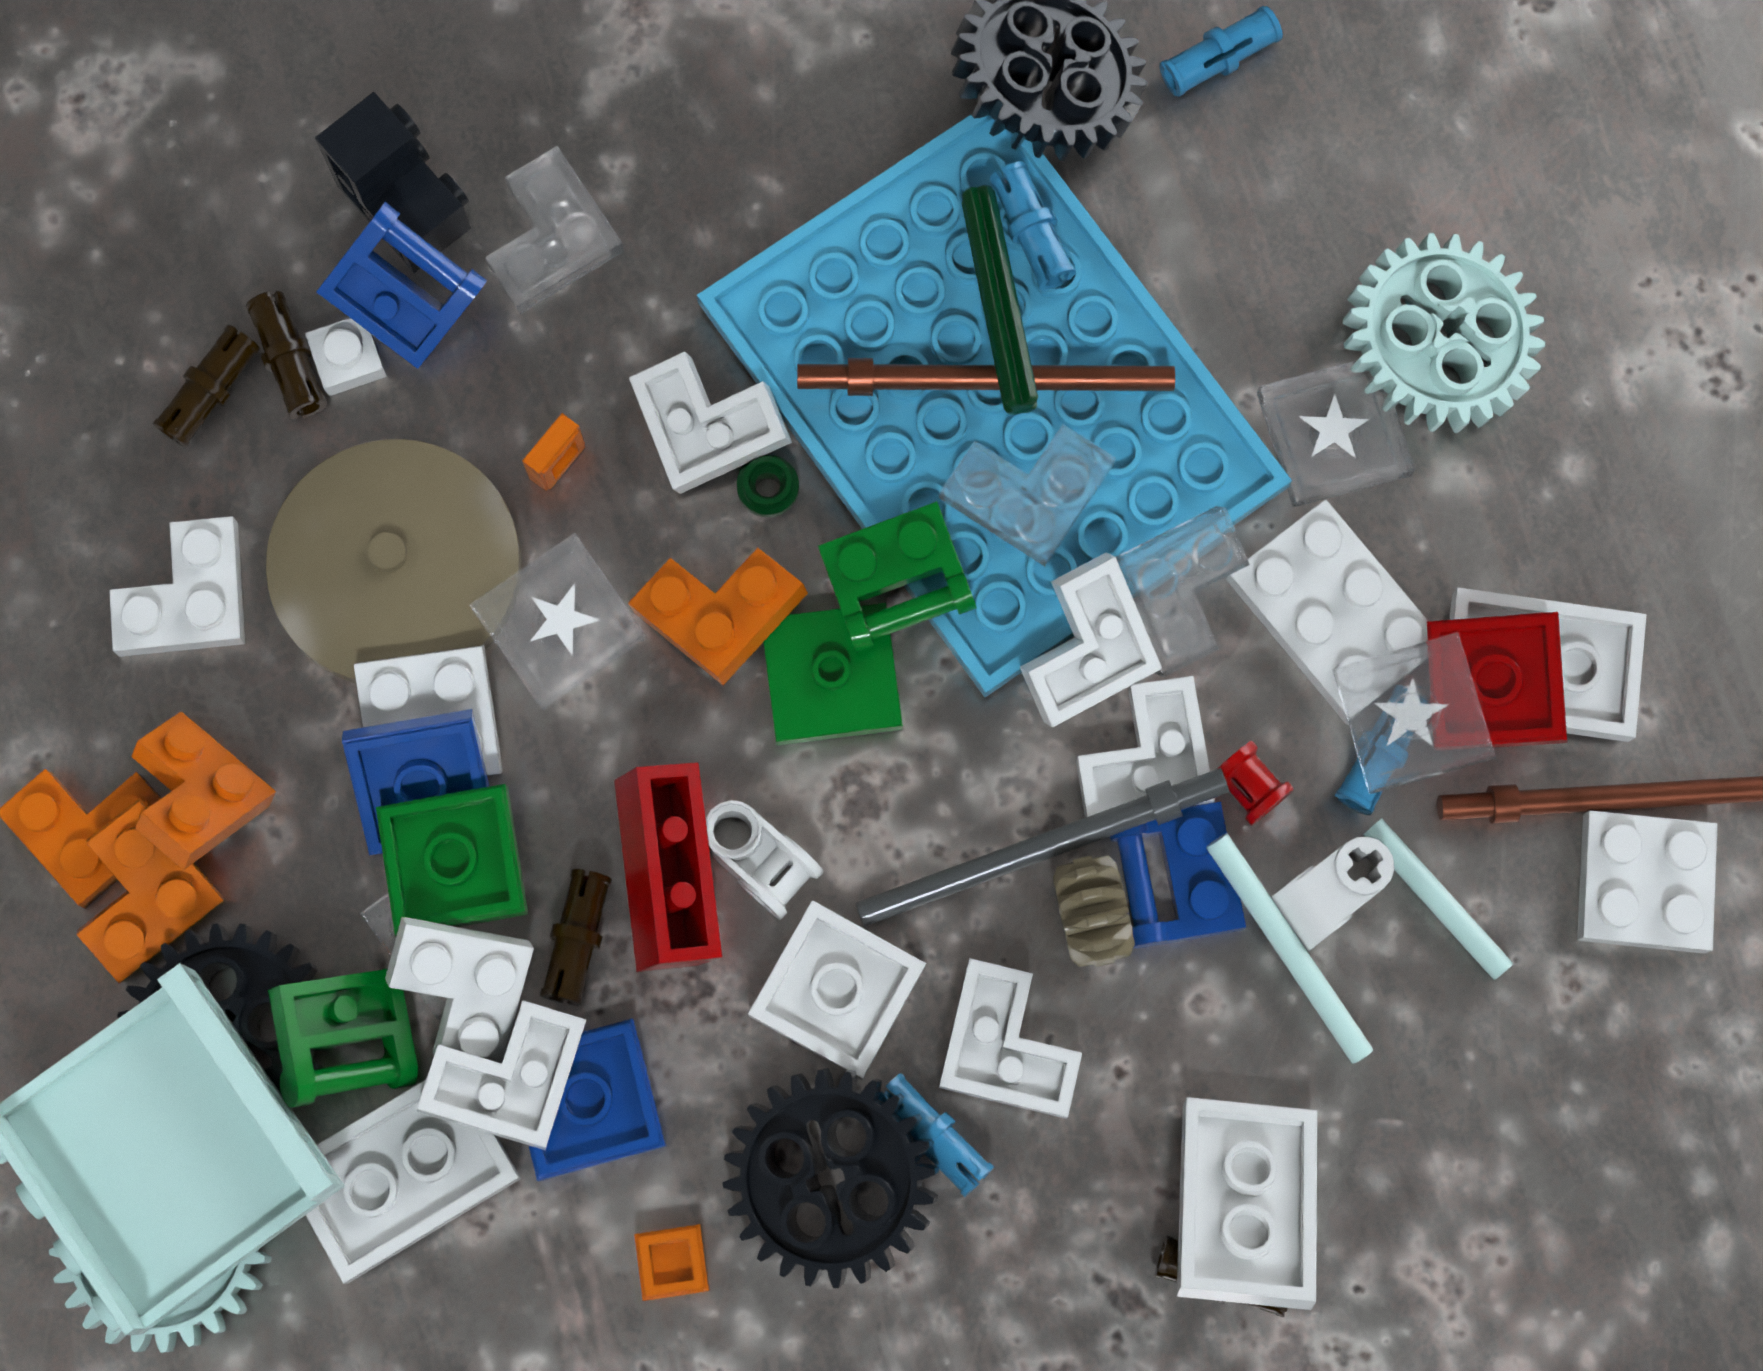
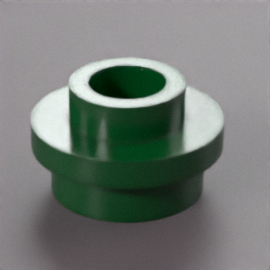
M764 455L745 464L737 478L739 500L749 512L760 517H776L787 512L794 505L799 494V479L794 467L785 459L775 455ZM762 480H775L780 485L779 491L771 497L760 495L756 488Z

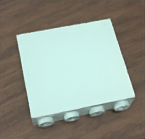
M180 963L157 979L162 986L161 989L0 1103V1164H4L7 1161L10 1163L22 1181L21 1184L16 1186V1192L24 1206L38 1220L46 1217L59 1236V1239L53 1242V1246L63 1264L76 1276L83 1272L96 1291L97 1295L91 1298V1303L99 1318L111 1331L116 1332L121 1329L125 1336L144 1334L345 1186L295 1113L285 1104L281 1093L197 972Z

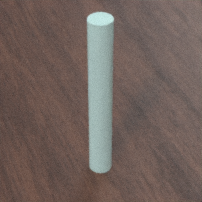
M1382 818L1363 834L1364 837L1377 839L1388 847L1394 859V870L1493 980L1497 979L1513 965V962Z

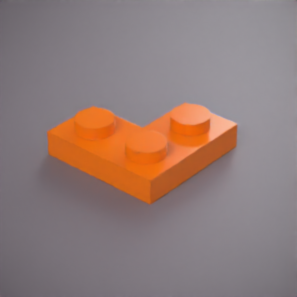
M757 547L716 593L672 558H669L628 602V605L638 617L724 686L808 592L799 579Z
M179 712L137 740L131 756L171 790L170 793L141 812L135 829L183 870L269 808L276 793L271 786L183 712Z
M44 769L0 807V818L77 905L86 909L118 880L86 843L87 839L139 798L148 808L162 797L141 774L135 772L88 813L56 776L47 769Z
M140 798L89 837L86 842L127 891L80 927L76 935L118 983H121L140 968L143 962H147L159 953L162 944L166 943L169 945L223 902V896L195 863L183 870L135 829L141 812L147 809V806Z

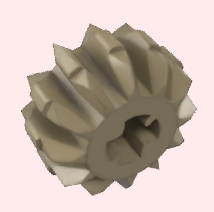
M1090 855L1072 859L1071 863L1057 866L1053 875V883L1070 959L1078 967L1089 965L1099 967L1113 964L1115 960L1130 956L1135 942L1125 891L1117 863L1109 855L1094 858Z

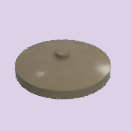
M386 439L355 445L338 452L314 467L297 483L280 507L269 535L266 551L268 591L276 615L285 631L312 661L333 675L355 684L354 664L483 645L486 650L499 635L511 614L521 579L522 557L517 529L506 503L492 482L477 467L454 452L437 445L407 439Z

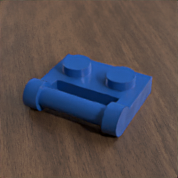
M384 202L316 292L419 369L474 300L487 280L474 269L467 273L398 220L400 212L387 202ZM380 240L386 241L450 290L452 294L446 302L442 304L374 252L373 249Z
M1221 802L1188 807L1181 810L1183 817L1158 825L1157 821L1153 820L1110 836L1111 842L1118 843L1134 925L1132 927L1135 942L1133 949L1243 931L1246 928L1240 897L1206 849L1207 845L1227 833ZM1159 835L1176 920L1159 922L1143 838Z

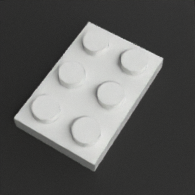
M1326 499L1230 572L1226 578L1231 587L1346 725L1429 660L1428 620Z
M1459 587L1452 593L1450 620L1558 612L1567 733L1630 742L1636 738L1647 614Z
M426 1080L317 1144V1147L345 1186L307 1213L306 1217L343 1284L352 1282L521 1179L496 1135L417 1112V1106Z
M1186 1097L1182 1110L1177 1297L1311 1310L1316 1303L1317 1110Z

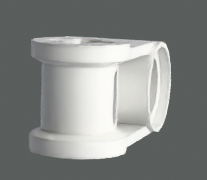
M730 800L719 803L710 810L706 817L710 855L738 880V883L751 897L779 920L787 914L785 905L810 877L818 879L824 872L820 865L788 836L778 832L752 807L743 802ZM738 818L747 823L752 833L747 844L734 850L726 849L719 845L714 837V832L718 824L724 819ZM790 866V870L781 878V880L775 886L771 887L770 885L785 870V868Z
M1356 837L1346 842L1317 866H1311L1271 898L1307 952H1309L1353 917L1352 913L1387 886L1393 876L1394 859L1388 847L1381 841L1371 837ZM1365 858L1369 859L1374 866L1368 873L1369 880L1362 877L1357 881H1353L1347 873L1353 866L1352 859L1356 862H1360Z

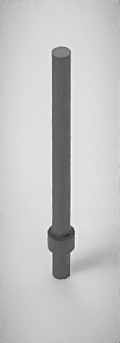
M1221 768L1173 786L1170 780L1146 788V796L856 902L858 913L863 925L868 926L1147 822L1156 820L1158 825L1183 817L1181 810L1229 793L1227 782Z

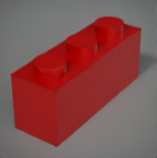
M699 762L635 767L615 779L614 784L636 972L699 966L722 958Z

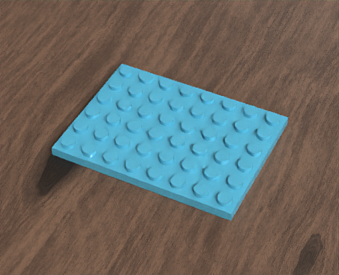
M969 115L697 294V300L702 310L755 383L758 384L763 381L770 386L783 421L862 529L936 501L938 502L977 609L960 615L956 609L928 621L985 698L1022 673L1020 666L1074 637L1051 581L1104 553H1108L1116 557L1133 596L1289 488L1292 480L1045 155L1042 154L1040 158H1036L1032 142L1024 140L1016 150L1012 149V133L1005 129L995 136L989 134L991 126L995 121L990 115L975 119L972 115ZM1024 161L1027 164L1029 175L1044 207L1053 209L1058 221L1054 228L1070 263L1076 270V274L1070 280H1066L1063 274L1060 275L1064 283L1052 289H1039L1037 279L1021 244L1013 243L1010 238L1008 227L1011 223L995 188L989 181L991 175L996 171L1000 172L1002 178H1005L1006 176L1001 168L1013 162ZM988 185L995 190L1031 365L1174 366L1175 389L1174 391L1037 390L1038 399L1035 410L1029 413L1010 415L1003 408L1000 390H873V396H848L847 389H797V364H848V358H873V364L995 365L962 208V194L967 188ZM943 571L904 585L912 598L948 586Z

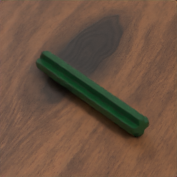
M988 185L969 187L962 194V208L1003 408L1010 415L1029 413L1037 407L1038 394L995 190Z

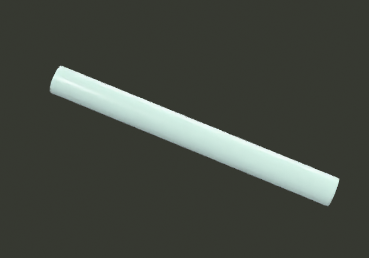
M1228 833L1206 846V849L1350 1062L1354 1064L1367 1057L1374 1049Z

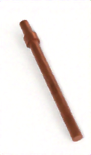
M848 358V364H797V389H847L848 396H873V390H1000L995 365L873 364V358ZM1032 365L1037 390L1174 391L1175 389L1174 366Z
M1763 776L1519 790L1516 784L1491 785L1487 787L1486 792L1438 795L1437 812L1440 820L1488 818L1491 824L1519 822L1520 817L1525 815L1763 801Z

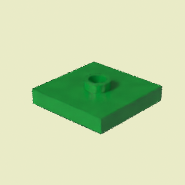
M886 603L863 605L861 608L864 616L886 609L887 605ZM840 608L788 615L764 641L776 745L902 730L903 723L891 635L888 634L873 640L874 647L857 653Z
M506 784L376 807L395 936H397L401 917L463 927L528 915L509 789Z

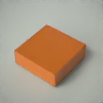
M561 413L522 460L529 479L543 490H551L585 449L580 426Z
M701 1224L634 1234L643 1301L710 1291Z

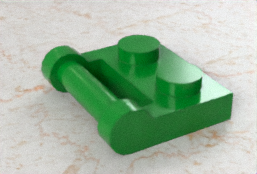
M937 501L818 545L857 653L874 647L873 640L950 611L957 609L960 615L977 609ZM943 571L948 586L864 616L859 602Z
M388 969L279 985L268 990L283 1070L280 1076V1091L285 1104L289 1108L311 1105L316 1097L383 1084H387L391 1089L413 1086L416 1083L418 1064L404 991L388 986L385 980ZM382 1038L385 1052L382 1058L313 1069L311 1050Z

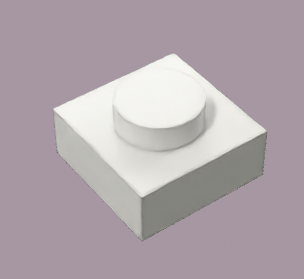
M351 318L305 333L323 388L328 397L387 377L373 335Z

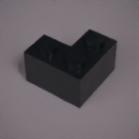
M372 92L317 135L315 140L337 187L368 222H370L383 203L387 202L400 212L398 220L442 252L471 229L463 207L469 200L449 174L444 173L438 178L426 165L425 162L430 159V156L416 138L421 132L409 114L399 104H395L389 109L379 96ZM388 244L413 273L421 269Z

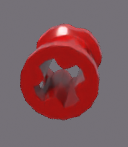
M1252 740L1242 746L1217 768H1221L1229 792L1247 811L1245 819L1251 826L1271 812L1294 790L1288 781L1281 783L1256 755L1258 747Z

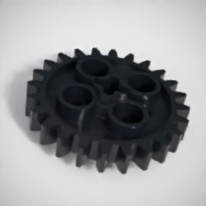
M975 0L956 32L958 37L951 49V55L958 58L952 70V76L965 79L959 92L960 98H977L978 100L971 114L972 117L975 119L990 115L995 121L991 126L989 134L995 136L1005 129L1012 133V149L1016 150L1024 140L1032 142L1036 158L1041 157L1047 146H1053L1055 154L1060 161H1065L1073 147L1085 159L1088 158L1095 145L1105 151L1109 148L1115 136L1121 138L1143 104L1140 96L1147 87L1148 81L1139 77L1146 65V60L1131 56L1139 41L1133 37H1120L1119 33L1126 21L1124 18L1108 21L1103 16L1108 7L1106 1L1091 7L1086 4V0ZM1053 28L1057 30L1056 45L1050 55L1047 51L1054 40L1055 31L1053 33ZM1049 80L1052 84L1045 95L1044 104L1046 102V106L1044 109L1042 106V95Z
M215 923L211 926L208 943H204L203 939L194 931L188 930L185 931L186 950L182 953L166 943L162 944L161 950L166 964L159 968L143 962L140 967L150 979L149 984L146 988L128 985L126 991L138 1000L140 1004L162 988L157 979L179 963L195 970L209 990L210 981L214 974L219 970L232 968L237 978L236 988L227 999L217 1001V1003L229 1020L233 1022L232 1024L240 1036L271 1058V1067L264 1070L281 1093L280 1076L283 1070L277 1040L265 1042L259 1033V1022L262 1016L271 1009L268 990L279 985L310 981L317 973V967L309 962L293 968L300 949L290 943L274 954L277 946L276 934L266 930L254 945L252 928L241 923L237 927L232 940H229L225 928ZM130 1010L118 1012L117 1018H120ZM334 1047L310 1051L314 1070L324 1068L313 1060L315 1051L331 1050Z
M829 1068L820 1069L817 1071L815 1078V1088H811L808 1080L802 1073L791 1076L792 1096H789L778 1085L769 1087L767 1094L773 1108L769 1109L759 1103L750 1104L747 1107V1111L757 1125L755 1128L742 1125L735 1127L732 1133L746 1146L744 1150L732 1151L724 1156L725 1161L740 1168V1175L722 1182L723 1188L739 1191L742 1196V1201L727 1210L729 1216L748 1215L751 1221L740 1234L741 1241L760 1235L765 1242L758 1253L757 1259L762 1262L775 1253L783 1256L779 1275L784 1278L793 1272L798 1265L804 1266L805 1286L811 1287L821 1276L822 1271L827 1270L832 1287L839 1288L845 1282L847 1268H851L860 1284L865 1283L871 1278V1259L887 1272L895 1266L890 1246L906 1254L915 1247L912 1238L905 1229L908 1227L914 1230H925L930 1224V1221L916 1210L917 1206L933 1204L938 1199L936 1193L921 1187L922 1180L939 1173V1166L921 1163L919 1154L932 1147L934 1141L932 1139L914 1140L910 1133L922 1120L921 1115H913L902 1120L897 1115V1112L905 1096L900 1093L885 1102L879 1100L882 1080L878 1078L871 1080L863 1091L857 1090L858 1079L855 1070L845 1071L839 1086H835ZM843 1117H851L858 1120L865 1129L866 1142L860 1152L853 1153L845 1150L837 1140V1126ZM811 1120L818 1122L820 1126L821 1144L824 1154L821 1153L818 1143L810 1133L808 1125ZM783 1138L795 1141L803 1151L804 1162L798 1173L792 1174L784 1171L776 1161V1147ZM826 1163L830 1170L841 1168L844 1173L845 1180L836 1185V1192L832 1185L821 1186L818 1181V1174L826 1170ZM872 1181L884 1188L888 1197V1206L883 1215H870L861 1208L857 1194L863 1182ZM838 1199L848 1219L852 1221L854 1228L852 1234H846L842 1229ZM801 1203L815 1204L823 1212L826 1225L821 1236H809L798 1226L796 1214Z

